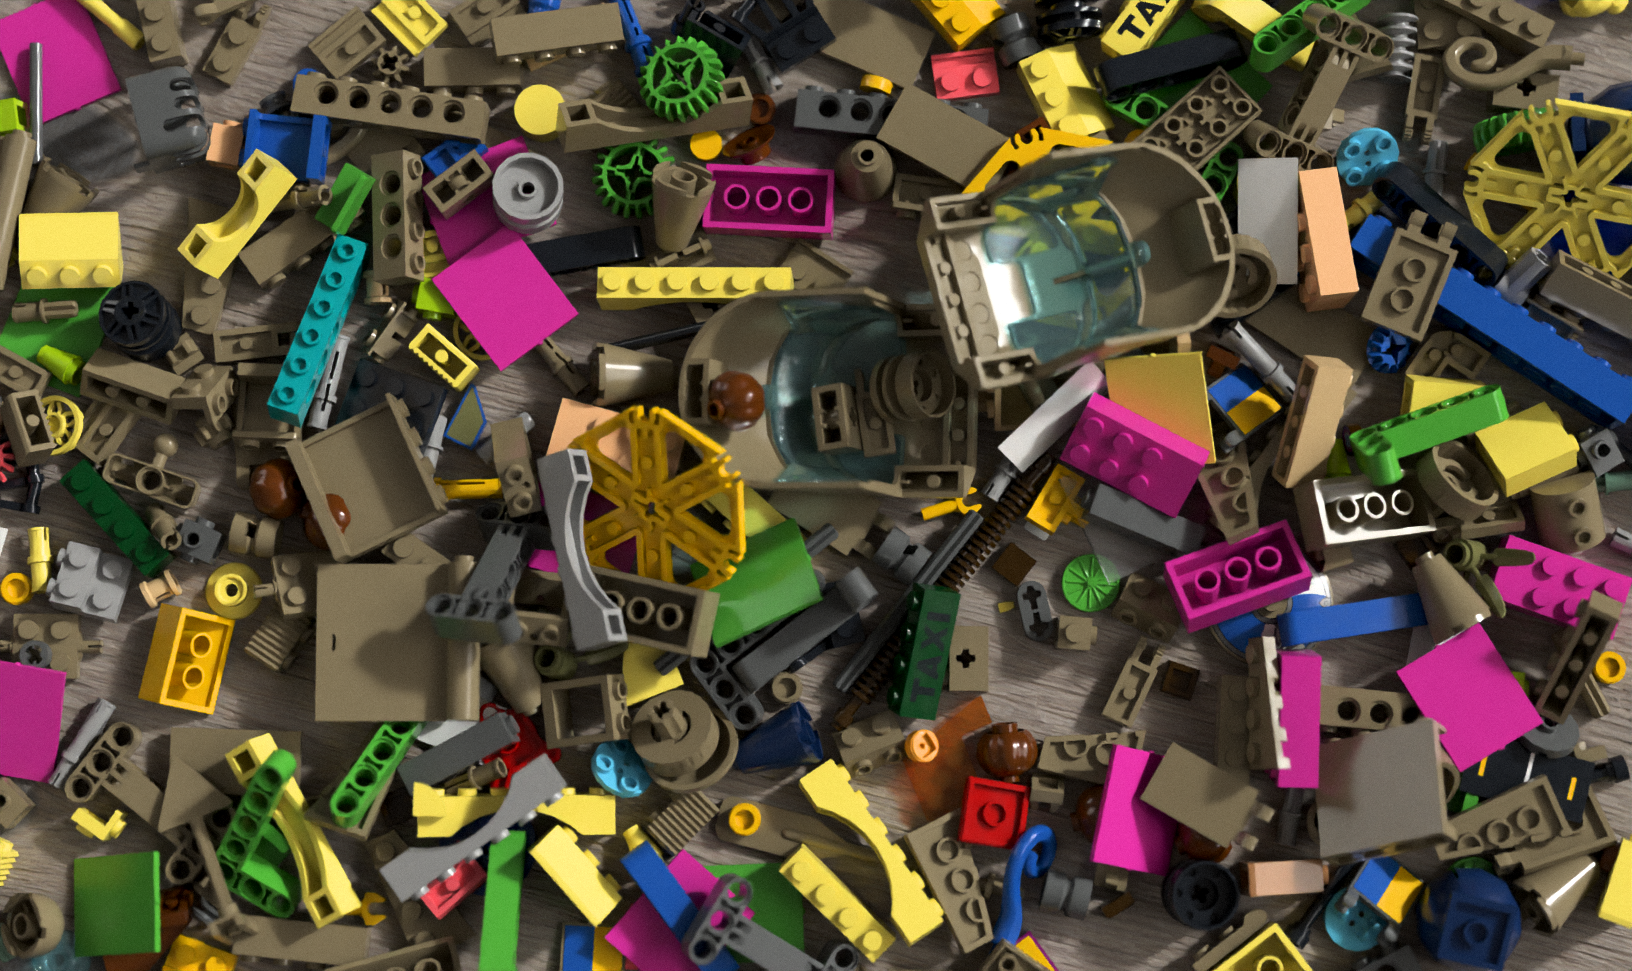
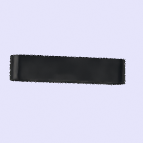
M1229 28L1106 60L1095 67L1094 74L1107 101H1116L1204 78L1219 65L1225 71L1236 69L1248 60V56L1236 30Z
M1397 161L1390 162L1373 181V194L1406 224L1415 209L1428 214L1420 231L1421 234L1436 239L1441 225H1444L1445 222L1458 226L1449 247L1458 251L1453 265L1456 268L1460 267L1470 272L1474 276L1473 280L1483 287L1485 285L1492 286L1508 265V258L1504 251L1406 165Z
M637 225L526 244L550 277L598 269V267L627 264L646 258L641 228Z

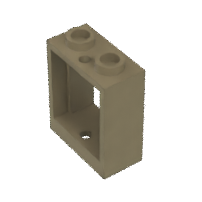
M522 417L490 424L494 462L510 518L541 511L542 504L537 469Z
M524 569L509 602L513 605L517 602L562 607L561 615L516 611L523 631L522 636L516 642L566 647L570 616L565 606V592L559 573ZM531 634H536L537 637L534 638V637H531L530 635H531Z
M606 674L540 684L547 749L631 739V718L628 714L626 701L628 689L623 674ZM601 685L606 733L574 737L569 689Z

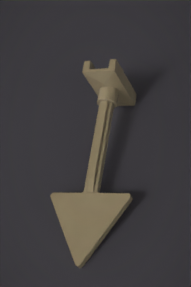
M175 755L171 761L157 830L163 834L188 823L191 824L219 907L217 909L219 920L209 923L208 927L213 938L229 946L235 943L233 935L242 932L241 930L253 936L259 934L256 922L239 912L236 903H232L204 821L206 816L232 806L233 801Z

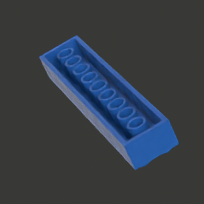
M1369 214L1358 225L1350 238L1355 268L1375 280L1395 231L1392 228L1393 224L1378 214L1376 216ZM1460 267L1457 269L1451 268L1432 318L1452 331L1466 336L1490 352L1492 357L1597 425L1601 424L1603 427L1612 430L1626 422L1632 413L1631 376L1626 374L1620 376L1610 369L1611 364L1598 356L1593 358L1583 352L1584 347L1577 341L1570 338L1563 339L1556 334L1557 330L1549 323L1541 320L1537 322L1528 316L1529 311L1517 303L1509 304L1501 299L1502 294L1495 288L1488 285L1483 287L1473 280L1474 276L1467 270Z

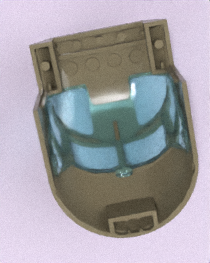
M1141 142L1049 152L982 192L929 198L924 202L916 242L951 367L978 391L1046 379L1080 365L1096 363L1119 356L1134 348L1166 341L1194 331L1210 322L1221 310L1230 293L1235 270V250L1230 225L1221 203L1209 184L1198 171L1178 155L1162 147Z
M866 287L757 292L738 298L717 311L698 331L686 353L680 373L678 389L681 420L727 450L716 458L719 460L725 455L731 456L732 459L724 464L725 470L728 473H734L737 470L740 472V475L732 482L737 483L743 479V486L753 488L812 491L839 495H868L880 498H966L977 470L978 390L954 370L956 394L954 403L947 414L934 419H917L912 422L892 423L897 454L865 459L863 450L835 456L818 452L811 388L840 382L856 387L854 369L861 368L865 381L863 384L864 391L870 392L869 381L872 369L880 359L886 356L934 350L945 356L950 364L934 303L904 304ZM734 370L753 376L764 390V413L754 427L747 431L735 432L723 429L715 423L714 419L707 412L710 387L715 378L723 372ZM692 444L697 454L703 460L702 451Z

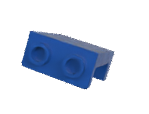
M250 109L249 117H245L243 121V136L246 137L245 149H241L239 152V168L245 164L257 148L284 165L297 178L295 183L323 185L325 184L332 122L324 115H313V118L264 114L260 113L257 109Z

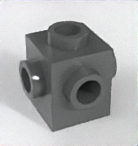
M1588 424L1576 431L1577 436H1575V439L1579 445L1577 464L1584 472L1591 470L1595 477H1599L1625 461L1617 447L1619 440L1611 429Z
M197 516L195 522L186 518L184 524L179 523L176 527L177 532H179L182 538L180 546L176 548V550L181 551L179 558L198 565L199 560L215 566L227 535L213 530L215 523ZM199 537V542L195 544L196 539Z

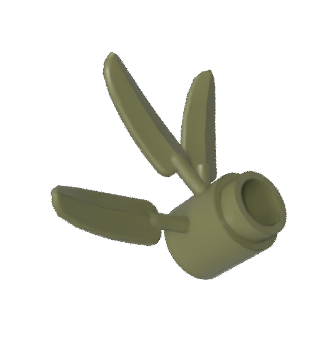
M1454 539L1445 546L1443 551L1444 558L1454 569L1464 572L1463 578L1467 583L1470 573H1473L1477 579L1475 582L1476 588L1492 612L1500 619L1506 614L1503 598L1492 578L1488 574L1481 575L1479 571L1486 566L1488 560H1493L1495 566L1513 567L1533 564L1536 557L1533 552L1511 548H1496L1493 554H1488L1484 544L1467 539Z
M530 604L532 612L550 614L545 605ZM570 620V626H569L567 644H568L570 638L573 639V638H572V625H571V620ZM625 641L599 650L585 651V655L575 657L573 653L566 650V647L544 645L535 653L534 662L541 674L555 681L570 680L575 675L579 662L586 661L589 666L608 661L625 652L629 643Z

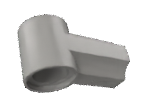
M1531 247L1508 270L1504 269L1491 287L1502 294L1501 299L1509 304L1517 303L1521 305L1529 295L1530 289L1552 269V263L1541 250Z

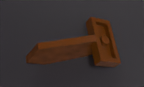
M192 884L161 889L159 891L160 952L103 956L106 971H149L193 920L191 907L195 895Z

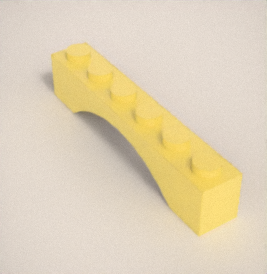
M598 267L597 300L602 310H636L647 306L680 302L729 304L738 298L757 292L794 290L791 267ZM793 300L787 301L793 308Z
M270 733L246 741L225 754V757L239 783L248 789L257 769L271 752L278 748ZM292 776L272 817L285 835L293 852L299 870L303 902L317 928L320 929L356 910L362 904L320 826L304 819V814L310 807Z
M831 758L801 778L798 786L817 813L832 817L848 825L862 836L875 851L884 867L890 886V921L908 947H910L942 925L943 920L940 916L944 912L934 898L929 900L922 891L925 884L915 870L911 873L903 863L907 859L896 843L891 846L885 837L888 831L879 817L873 819L866 809L869 807V803L860 790L854 792L848 781L851 780V777L841 763L836 765Z
M566 786L560 790L564 795L561 799L549 807L543 802L534 809V811L554 816L571 825L582 835L615 834V795L605 790L602 786L589 787V792H576V787ZM433 788L445 804L446 817L417 816V837H451L463 826L479 817L497 812L501 808L509 788H490V793H477V788H458L457 794H444L443 788Z

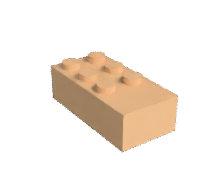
M1337 167L1298 171V272L1301 279V284L1298 287L1299 299L1301 303H1305L1306 312L1344 308L1359 292Z
M562 398L546 456L569 449L567 446L573 442L572 439L619 413ZM620 428L601 438L598 443L600 451L632 473L630 430L628 428ZM669 432L666 435L668 480L678 476L687 440L674 432Z

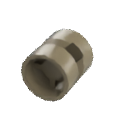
M237 511L229 533V551L249 555L254 551L256 557L271 560L272 556H278L283 539L284 521L267 516L258 520L256 514Z

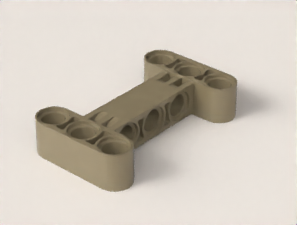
M1321 3L1312 4L1304 11L1302 20L1305 28L1320 37L1321 40L1278 125L1275 126L1263 120H1254L1243 132L1245 143L1265 158L1298 157V171L1334 166L1332 155L1317 145L1316 142L1360 56L1373 62L1381 63L1388 60L1394 51V42L1388 35L1369 24ZM1326 16L1325 22L1319 27L1320 21ZM1352 28L1349 36L1345 38L1347 31ZM1377 40L1376 45L1371 49L1373 42ZM1266 134L1265 139L1259 143L1261 137ZM1292 145L1290 151L1285 154L1287 148ZM1317 156L1316 161L1311 164L1312 160Z
M118 722L110 726L67 779L64 791L68 799L73 802L89 803L96 800L106 788L155 829H158L166 789L129 760L142 742L143 735L137 725ZM123 728L128 729L131 734V739L125 746L121 745L118 741V734ZM102 754H106L110 759V766L104 772L97 765L98 758ZM82 779L86 780L89 784V792L85 797H81L77 792V785ZM234 804L225 808L231 813V822L238 809ZM220 811L204 818L215 853H217L230 826L229 824L227 827H223L219 824L218 814ZM188 823L163 833L166 838L179 847L166 864V877L170 882L179 885L189 884L197 880L205 870V866L191 824ZM182 860L186 861L190 866V873L185 879L181 878L176 871L178 863Z

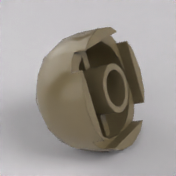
M17 893L9 899L3 910V913H8L7 924H1L2 939L7 951L12 956H19V959L42 957L54 950L61 941L65 927L63 914L57 902L45 894Z

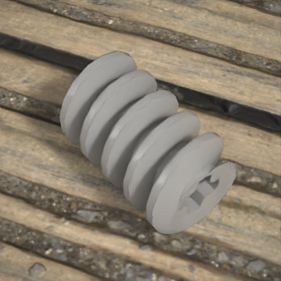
M1390 13L1378 18L1377 22L1381 27L1378 30L1392 38L1394 51L1388 59L1392 64L1393 70L1374 75L1375 77L1392 83H1410L1412 81L1410 77L1403 75V72L1413 70V65L1405 63V59L1414 58L1415 55L1413 52L1407 51L1406 47L1416 45V41L1407 38V36L1417 33V28L1409 25V22L1419 20L1417 16L1410 13Z

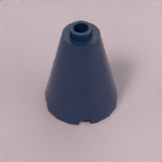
M801 701L791 703L738 740V751L732 764L736 771L741 770L743 774H750L820 762L824 757L818 731H813L809 721H812V717Z

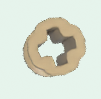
M373 270L362 272L363 278L366 279L367 298L364 299V304L371 306L390 304L392 298L389 297V285L375 282Z
M169 568L164 570L163 575L152 581L139 584L140 590L151 608H155L158 606V602L174 594L176 596L182 594L181 587Z

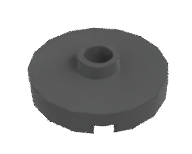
M1539 714L1544 723L1517 738L1520 744L1530 752L1537 755L1541 752L1547 754V758L1555 759L1565 757L1574 750L1580 733L1578 724L1570 714L1563 725Z

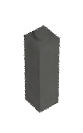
M1101 483L1085 492L1080 505L1084 509L1081 519L1175 558L1198 551L1206 527L1178 515L1176 518H1173L1130 495Z
M506 712L496 713L397 767V770L410 796H413L414 782L424 783L434 788L466 771L469 767L475 766L520 742L521 740L518 736V733H520L519 726L512 715L508 716Z

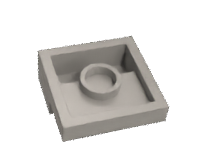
M69 541L67 549L61 548L57 556L56 566L60 567L57 579L51 578L47 585L46 596L50 597L49 602L53 609L116 624L135 565L130 559L103 553L101 548Z

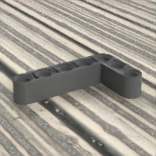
M856 567L834 585V589L823 597L824 600L813 604L731 669L750 694H753L878 597L877 590L859 567Z
M813 568L822 592L825 587V578L819 570ZM795 613L765 626L762 631H754L739 638V648L737 651L730 650L727 645L717 648L712 638L707 653L714 660L712 670H707L702 666L701 657L691 656L690 668L737 729L748 730L757 725L763 718L764 709L754 693L750 694L731 669L733 665L731 663ZM722 680H728L732 683L734 691L731 696L722 693L720 689ZM741 706H748L752 709L753 719L751 722L744 721L741 718Z

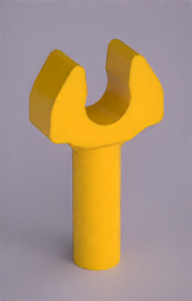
M970 487L967 495L976 493L977 489ZM953 498L921 508L920 510L923 520L926 521L952 512H958L964 517L971 509L978 512L982 505L976 504L967 507L962 502L963 498Z
M367 892L360 901L362 906L345 916L359 915L364 919L365 925H375L387 916L384 914H372L369 911V906L373 902H385L387 899L379 893Z

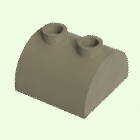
M1588 470L1529 488L1540 546L1560 553H1574L1590 549L1605 539L1606 531L1593 471Z

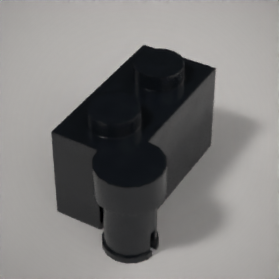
M686 0L681 12L674 16L669 27L670 31L676 37H682L685 42L691 36L697 42L702 40L709 48L714 49L718 55L717 59H720L723 64L721 71L727 79L752 35L709 10L703 12L706 6L702 0L699 1L696 7H694L696 0Z

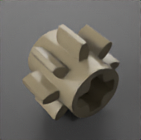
M395 45L392 51H385L381 47V54L378 59L371 58L373 65L379 68L372 74L375 79L383 76L384 83L390 85L391 81H397L402 85L403 81L401 78L404 74H411L410 68L404 66L410 58L407 54L399 57V49ZM392 61L395 64L396 69L394 71L388 69V62Z
M223 414L216 424H208L205 415H203L195 422L199 431L194 433L193 436L201 447L207 448L210 445L213 451L232 440V434L229 430L233 429L235 425L227 414Z

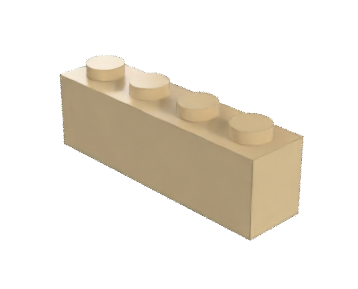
M1304 355L1271 475L1285 488L1294 489L1310 481L1324 479L1326 476L1330 451L1335 445V433L1339 419H1341L1344 412L1347 390L1352 384L1353 369L1338 358Z

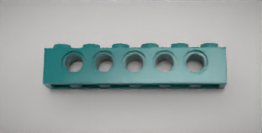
M337 234L267 402L270 418L301 428L363 278L362 272L366 271L371 259L368 243Z

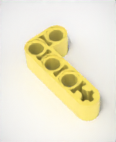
M1195 0L1190 7L1192 12L1209 22L1222 21L1251 42H1253L1254 36L1259 31L1283 16L1262 0ZM1314 41L1283 64L1296 71H1303L1319 44L1318 41Z

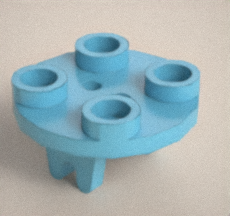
M1364 128L1353 132L1341 141V145L1336 153L1335 163L1339 174L1348 185H1371L1388 163L1398 162L1399 149L1396 140L1388 131L1380 128Z
M628 739L603 742L596 748L591 758V770L598 783L605 790L623 799L639 796L648 789L652 781L644 763Z
M1343 888L1334 894L1323 913L1322 918L1326 931L1332 941L1343 949L1356 952L1369 950L1379 944L1376 941V937L1387 922L1360 900L1357 901L1354 907L1349 908L1345 914L1338 911L1334 905L1346 890V888ZM1360 911H1363V917H1359ZM1351 920L1355 922L1353 926L1349 925Z

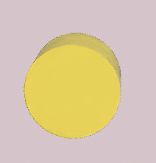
M537 84L526 88L517 97L514 106L515 118L521 131L531 140L548 142L558 137L556 131L558 103H563L564 100L557 90L548 85Z

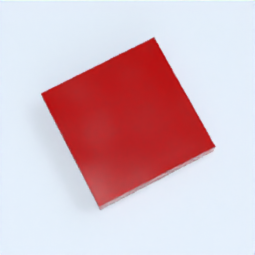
M967 776L965 779L957 842L1012 851L1016 842L1025 832L1031 787Z

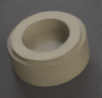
M781 672L773 678L770 689L776 701L782 704H791L800 698L803 685L801 679L796 674Z

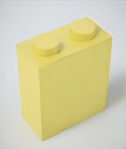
M1545 401L1510 416L1501 423L1475 432L1476 451L1492 472L1506 497L1577 466V452H1579L1577 440L1572 434L1568 435L1565 432L1559 413L1556 410L1551 411Z

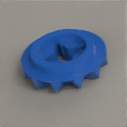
M1378 326L1368 339L1366 348L1367 359L1370 365L1380 373H1397L1400 367L1405 366L1407 357L1412 355L1410 344L1414 341ZM1391 343L1397 344V347L1392 350V354L1382 353L1390 348Z

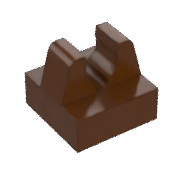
M1212 340L1206 350V356L1213 359L1207 374L1219 379L1226 366L1235 370L1240 361L1241 354Z

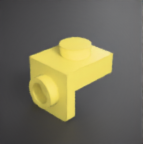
M79 807L71 819L78 823L76 829L85 836L93 838L95 835L102 841H106L112 837L116 839L123 832L127 825L124 819L128 813L124 810H116L110 820L106 822L88 808Z

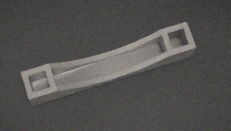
M565 449L536 459L538 479L542 485L545 499L544 508L548 515L552 532L551 541L556 550L559 564L558 573L563 583L565 606L569 612L572 638L576 644L577 651H595L628 641L621 609L609 599L599 586L591 571L585 552L583 537L584 511L587 496L593 483L587 451Z
M544 753L513 775L509 791L501 808L479 832L463 841L448 846L433 848L411 847L382 867L380 872L401 902L409 897L415 902L430 891L427 884L437 878L442 883L457 871L453 866L464 859L467 864L483 854L480 847L491 840L493 845L510 835L507 830L509 826L515 822L522 826L537 815L534 809L543 802L549 807L561 799L564 795L560 790L565 788L567 784Z

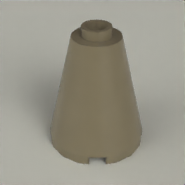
M868 139L848 144L839 153L834 166L836 182L841 192L851 200L861 203H869L887 196L894 187L896 173H898L897 162L892 152L880 142Z
M43 157L36 171L22 214L80 213L96 198L99 190L97 187L90 190L88 187L91 182L67 165L60 162L55 167L49 164L52 158Z
M671 161L656 164L651 175L655 243L663 252L668 254L679 253L687 248L716 186V180H711L712 173L699 165L681 161L680 167L670 166Z
M594 342L592 346V351H598L597 359H590V394L597 395V399L592 401L593 406L602 407L672 391L673 385H678L679 369L678 366H673L671 359L602 342Z
M1429 551L1414 560L1417 566L1412 568L1429 630L1436 645L1493 615L1490 607L1441 553L1434 556L1433 552Z
M515 642L510 645H497L488 643L480 648V667L516 714L523 713L524 717H527L542 710L540 690L542 679L534 662L535 644Z
M1587 854L1532 872L1509 884L1512 887L1510 890L1520 904L1521 918L1524 921L1530 918L1536 924L1532 929L1544 937H1552L1599 880L1600 865L1592 855Z

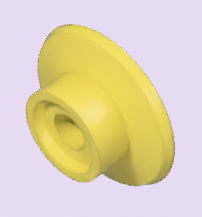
M238 562L226 563L215 569L208 578L205 588L207 603L218 616L233 620L246 618L261 603L262 597L255 599L253 596V585H260L262 581L257 572L250 566ZM231 585H236L238 588L237 594L232 597L229 596L228 588Z

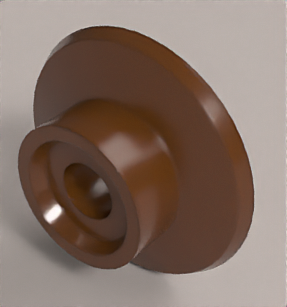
M763 124L743 131L724 146L723 154L729 158H740L744 165H752L762 161L771 153L768 143L775 135V127L770 124Z

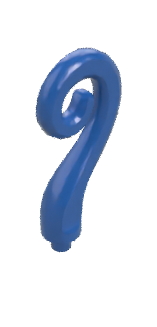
M1035 825L1025 831L1016 842L1009 856L1003 880L1001 909L992 931L994 939L989 941L993 943L989 954L1002 937L1015 945L1022 926L1020 894L1022 871L1026 877L1038 879L1047 872L1054 861L1057 839L1054 831L1047 825ZM1041 842L1042 850L1037 861L1038 855L1032 851V848Z

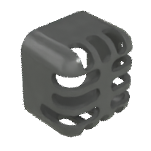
M169 66L125 78L140 139L148 160L134 164L136 172L141 173L154 169L156 174L206 160L207 151L211 144L209 126L204 116L205 111L199 97L200 92L190 73L183 67ZM193 99L196 108L182 109L183 102ZM198 117L201 126L187 127L188 120Z

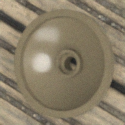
M709 706L719 726V740L712 756L700 768L682 776L668 777L656 774L645 766L649 776L658 786L675 793H692L712 786L728 772L737 755L738 735L733 723L728 720L721 710ZM688 723V730H687L685 736H684L682 739H684V738L687 736V734H688V732H689V730H690V725H689V723Z

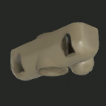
M162 433L154 439L153 449L155 456L151 464L119 453H113L108 457L102 474L103 479L111 484L183 509L195 507L201 493V486L196 480L163 469L167 458L174 456L179 447L178 439L170 433ZM123 458L133 461L134 467L122 463ZM152 474H158L160 478L158 487L149 490L146 486L148 477ZM116 478H118L128 483L126 485H122L114 481L116 480ZM183 479L194 482V488L183 484ZM177 499H179L181 501L187 502L188 504L186 506H183L175 502Z

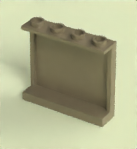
M390 392L385 394L386 401L302 442L295 438L284 443L333 557L342 564H346L448 514L445 506L449 502L443 487L441 485L436 486L432 475L436 471L428 456L423 457L419 446L423 445L418 431L415 427L410 428L406 417L410 416L409 410L402 398L398 400ZM326 494H337L343 498L347 509L351 513L350 524L346 527L344 535L329 509Z
M1422 717L1415 719L1411 724L1403 726L1391 724L1385 726L1381 731H1361L1353 734V737L1330 738L1326 739L1324 744H1319L1318 788H1315L1320 855L1323 860L1336 867L1457 842L1456 828L1447 823L1439 735L1447 733L1445 727L1432 718Z

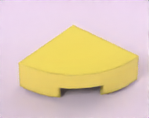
M414 782L413 816L446 817L445 804L440 795L427 784Z

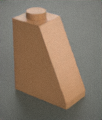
M1321 858L1239 862L1241 895L1249 897L1324 892V884L1329 882L1327 865H1322Z

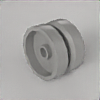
M518 153L507 158L497 168L492 180L493 209L499 221L509 230L521 234H536L548 229L558 219L563 207V178L557 166L545 156L536 153Z

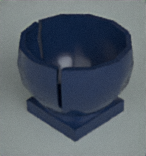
M1632 81L1610 85L1590 101H1584L1583 92L1570 93L1569 101L1632 112ZM1578 116L1568 118V138L1577 164L1609 134L1611 126L1607 122ZM1632 161L1610 183L1632 186Z
M1454 868L1459 879L1449 869L1431 880L1416 904L1417 936L1428 955L1433 960L1454 971H1503L1505 960L1511 955L1521 935L1520 904L1507 883L1480 868Z

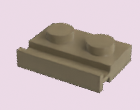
M465 0L449 11L472 47H484L491 42L489 30L491 18L527 14L518 0Z
M356 5L313 40L308 47L332 76L338 80L339 76H348L388 42Z
M801 237L781 265V267H791L794 290L844 288L854 274V271Z
M95 399L83 414V429L75 448L96 464L104 467L108 457L116 451L141 418V415Z

